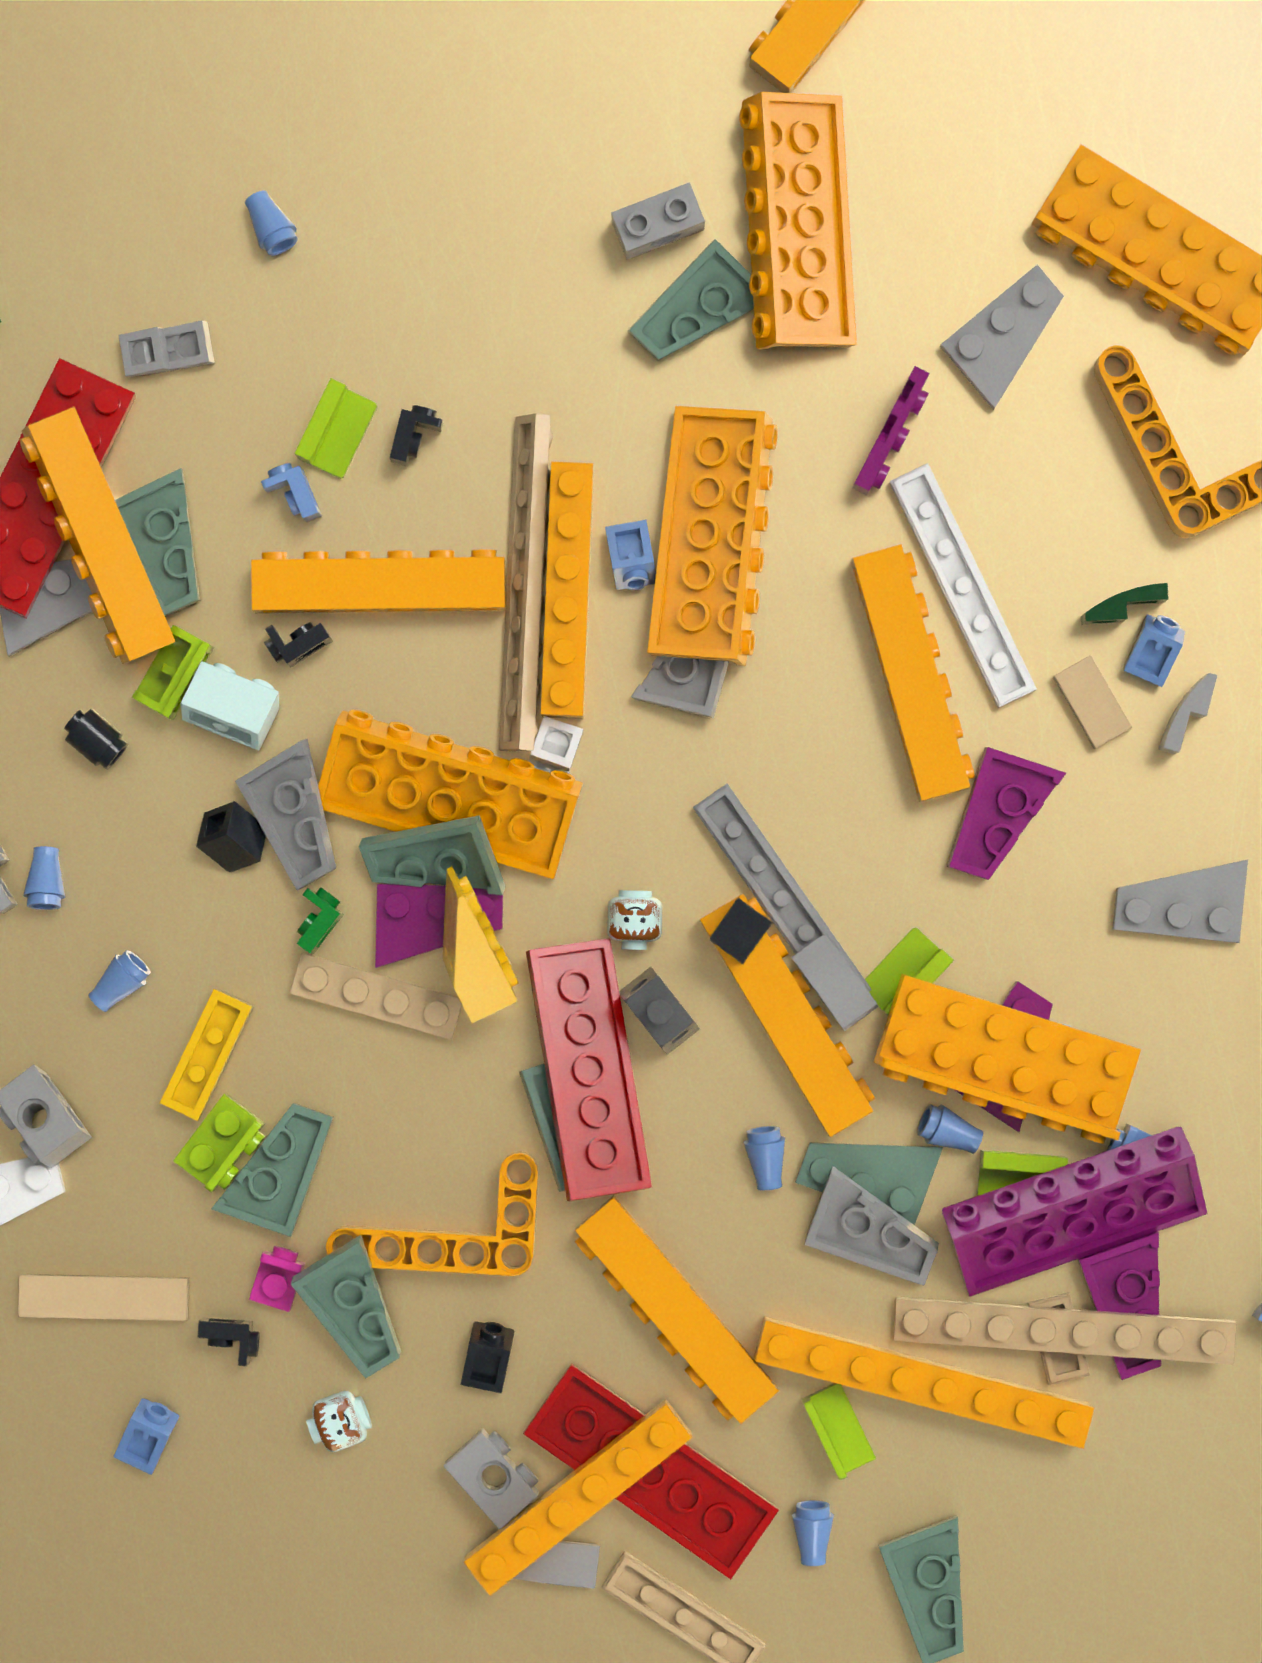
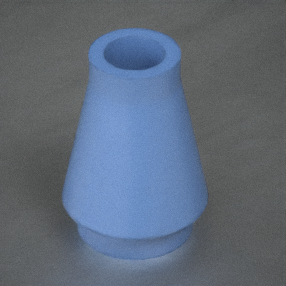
M258 191L246 199L245 205L249 210L261 249H266L268 255L274 256L289 250L296 244L298 240L295 235L296 226L272 201L267 191Z
M47 846L34 848L33 859L23 894L27 898V907L41 910L61 908V899L65 898L58 848Z
M126 950L122 955L116 954L96 987L88 994L89 998L99 1009L107 1012L113 1005L146 984L145 979L150 975V970L136 954L129 950Z
M930 1104L926 1108L917 1130L918 1136L925 1138V1143L965 1150L972 1154L977 1151L983 1138L982 1130L975 1128L942 1104L938 1107Z
M763 1126L747 1130V1140L743 1143L756 1178L757 1189L774 1190L781 1188L785 1137L781 1136L780 1127Z
M818 1500L799 1502L796 1504V1512L792 1514L801 1554V1564L821 1566L826 1563V1552L834 1514L830 1512V1504Z

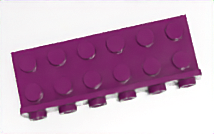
M1179 1126L942 1209L969 1297L1208 1214L1195 1155L1183 1129Z

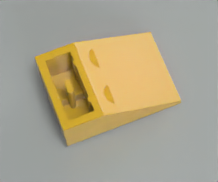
M451 866L446 871L443 961L453 988L471 1023H474L517 1002L518 1000L512 987L519 984L503 947L500 946L487 915L480 907L467 876L459 879L453 866Z

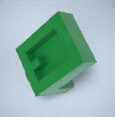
M322 887L316 893L307 888L302 894L322 909L318 916L311 912L297 930V933L302 937L296 944L310 954H315L344 915L336 909L340 901Z

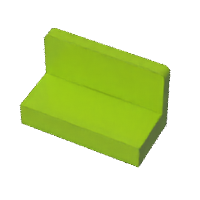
M330 378L294 454L298 459L340 479L343 478L377 410V404L348 390L345 384Z
M912 928L865 978V981L872 989L869 993L879 1008L889 1015L901 974L934 983L954 960L943 949H939L918 928Z
M981 1150L977 1196L1068 1165V1158L1065 1156Z
M833 1383L802 1398L806 1411L839 1480L846 1478V1473L876 1459L841 1384Z

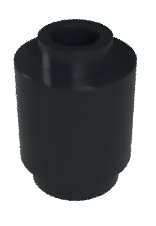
M93 709L86 713L82 710L77 711L64 728L69 732L65 741L95 766L100 764L106 770L120 758L128 747V743L122 739L123 734Z

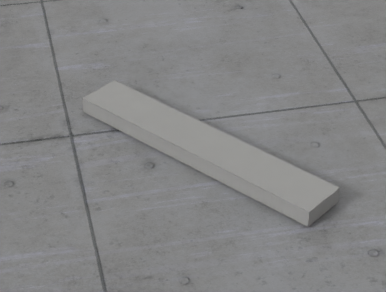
M725 784L693 807L694 811L793 952L797 954L826 933L868 992L872 989L729 785Z

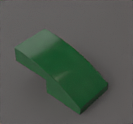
M1168 583L1141 586L1114 595L1081 616V625L1124 622L1128 619L1127 605L1164 603L1169 599Z

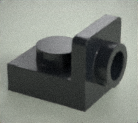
M413 405L411 411L401 410L390 454L391 463L407 466L409 457L417 458L423 436L422 433L416 432L417 426L438 432L442 431L443 420L436 418L437 411Z
M309 622L299 627L290 634L293 641L285 644L273 625L265 629L270 636L264 642L277 663L284 659L290 667H293L333 641L321 623L314 627Z
M205 1317L199 1320L198 1338H208V1346L233 1347V1340L240 1341L238 1366H248L251 1357H258L260 1333L252 1331L253 1321Z
M496 1322L473 1323L461 1385L502 1394L515 1332L513 1329L506 1328Z

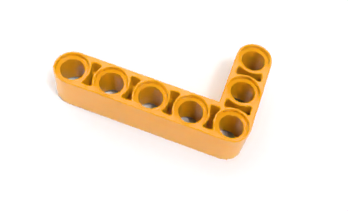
M1119 345L1110 346L1101 353L1094 365L1095 378L1169 528L1174 534L1185 538L1195 536L1262 503V490L1256 486L1254 481L1256 471L1262 470V460L1200 489L1135 356L1129 349ZM1109 357L1121 359L1125 365V374L1119 377L1109 375L1104 367L1105 359ZM1134 394L1140 397L1144 405L1143 412L1137 415L1127 412L1123 406L1124 396ZM1150 431L1158 434L1162 440L1161 450L1158 452L1146 450L1141 442L1143 433ZM1172 469L1178 473L1181 480L1178 489L1169 490L1161 484L1160 473L1162 470ZM1228 488L1234 492L1237 501L1233 509H1224L1218 504L1216 495L1219 489ZM1188 506L1197 511L1199 523L1196 527H1186L1180 522L1178 515L1181 507Z
M522 1151L513 1152L502 1162L499 1174L496 1234L348 1225L341 1226L329 1236L326 1243L327 1255L336 1250L335 1241L338 1236L347 1234L356 1238L361 1235L372 1268L505 1276L521 1275L531 1266L534 1256L538 1164L533 1156ZM514 1160H524L531 1167V1176L527 1181L517 1183L508 1176V1165ZM512 1202L523 1203L529 1211L527 1221L519 1225L510 1223L505 1217V1209L508 1204ZM383 1237L394 1238L400 1247L399 1255L389 1260L382 1258L377 1252L379 1239ZM427 1239L437 1241L442 1248L440 1259L434 1262L422 1259L419 1254V1245L422 1241ZM472 1241L480 1244L484 1250L483 1260L478 1264L466 1263L462 1259L460 1252L463 1244ZM517 1244L523 1247L526 1252V1261L517 1267L506 1264L502 1255L506 1246Z

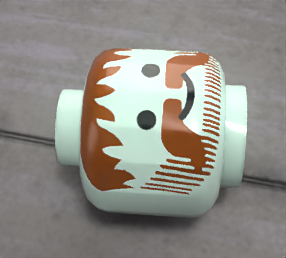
M619 890V897L612 898L608 903V936L613 940L622 941L621 949L647 950V942L656 941L662 935L661 901L657 898H652V891Z
M341 1391L314 1402L312 1407L313 1418L306 1420L314 1444L322 1442L330 1452H338L362 1443L367 1437V1429L372 1428L371 1419L361 1396L354 1397L349 1391Z

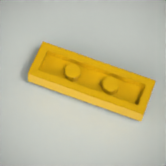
M213 989L162 1096L160 1104L196 1121L200 1120L253 1006L222 991Z

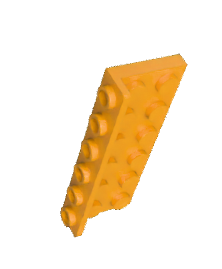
M760 92L742 101L739 115L740 125L743 128L744 134L742 165L746 170L747 185L744 205L749 219L747 249L751 254L752 270L749 289L753 295L754 317L752 319V333L756 338V348L768 349L774 346L851 347L857 345L842 96Z
M1080 144L1031 224L1038 228L1036 234L1052 245L1057 246L1060 242L1072 249V257L1085 266L1093 268L1094 264L1103 268L1109 272L1107 278L1117 286L1126 290L1132 286L1145 294L1142 299L1151 307L1162 312L1167 308L1180 316L1179 323L1187 329L1198 334L1201 330L1216 338L1214 344L1224 352L1234 356L1237 352L1245 355L1262 329V255Z
M675 406L647 653L652 656L731 661L738 666H746L747 655H752L754 652L755 633L754 630H750L752 614H757L760 601L759 590L755 589L756 573H761L764 565V549L759 547L761 531L766 532L769 521V510L767 506H764L765 490L770 491L773 484V467L768 465L770 449H776L778 440L777 425L773 424V420L765 411Z
M350 710L349 712L342 711L335 722L318 788L323 810L395 832L480 815L497 863L554 879L583 783L576 781L571 774L563 771L554 770L546 772L534 768L531 762L524 759H503L494 756L491 750L484 747L472 746L467 748L454 744L451 738L444 735L431 734L427 736L414 732L413 728L401 722H390L387 724L374 720L373 716L367 712Z
M901 974L874 1063L884 1067L883 1075L905 1083H907L909 1076L924 1080L922 1087L944 1095H947L949 1088L964 1092L962 1100L986 1107L988 1100L1002 1104L1001 1112L1024 1120H1026L1027 1113L1043 1117L1041 1125L1065 1132L1067 1125L1082 1129L1080 1137L1104 1144L1106 1137L1119 1140L1121 1132L1117 1131L1116 1127L1141 1049Z

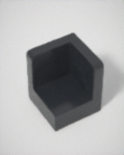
M233 801L204 813L196 847L226 871L233 872L260 862L266 835L257 819L237 802Z
M737 898L710 936V941L738 962L744 964L773 922Z

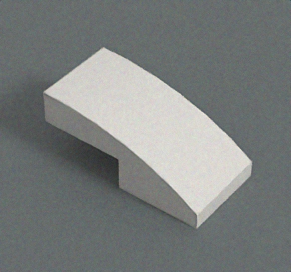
M543 716L534 742V751H531L529 762L534 765V768L546 772L558 770L569 773L583 729Z

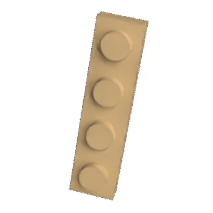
M301 953L290 994L450 1040L453 1038L462 1006L458 997Z

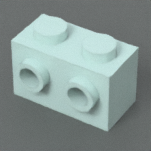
M201 661L181 701L183 721L258 751L280 709L279 692L268 682L261 679H252L251 681L236 675V672L226 665L220 663L211 665Z

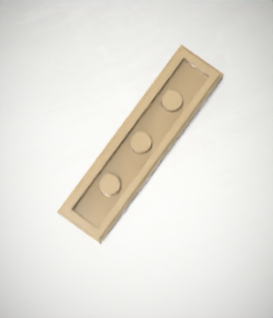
M19 1275L18 1317L188 1320L189 1278Z
M624 1551L602 1585L603 1590L715 1663H755L766 1646L765 1642L626 1551Z

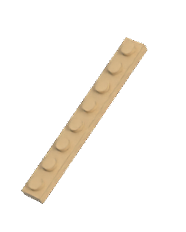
M538 413L515 417L499 750L534 751V741L538 734V724L535 718L536 700L540 693V682L537 677L538 658L542 652L540 617L544 610V597L542 595V576L546 568L544 536L549 520L546 511V496L551 477L548 470V455L553 439L550 428V415Z
M897 1297L894 1341L1234 1365L1236 1320Z

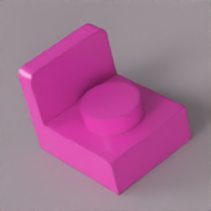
M274 1246L272 1252L267 1250L262 1252L260 1266L249 1300L290 1312L296 1294L295 1289L291 1286L292 1277L303 1271L305 1262L296 1260L298 1253L279 1246Z

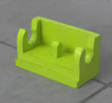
M176 625L171 627V632L176 642L160 648L139 687L132 696L135 700L171 720H174L178 713L181 701L201 661L207 662L214 649L210 644Z

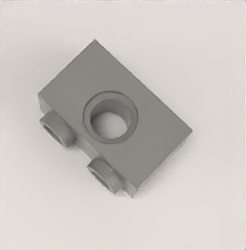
M690 182L611 212L612 224L626 260L700 232L705 227V220Z
M33 1064L0 1090V1118L10 1130L17 1128L24 1138L19 1144L33 1163L40 1161L52 1168L92 1138L48 1074ZM45 1109L47 1113L46 1121L42 1126L33 1128L32 1119L38 1111Z
M482 1428L445 1461L444 1467L500 1530L538 1496L539 1491L535 1485L539 1480L523 1462L518 1467L507 1455L511 1450L510 1447L496 1431L489 1435ZM491 1465L500 1466L506 1473V1481L500 1486L488 1485L482 1475L485 1468Z

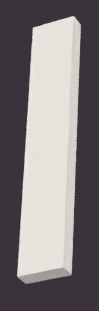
M927 463L891 480L889 483L997 707L999 708L1035 691L1037 688L929 464Z

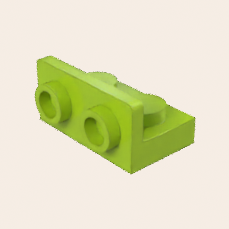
M224 1093L173 1161L205 1185L204 1188L208 1191L213 1192L218 1186L225 1190L240 1171L234 1166L244 1152L251 1156L265 1138L259 1132L265 1123Z

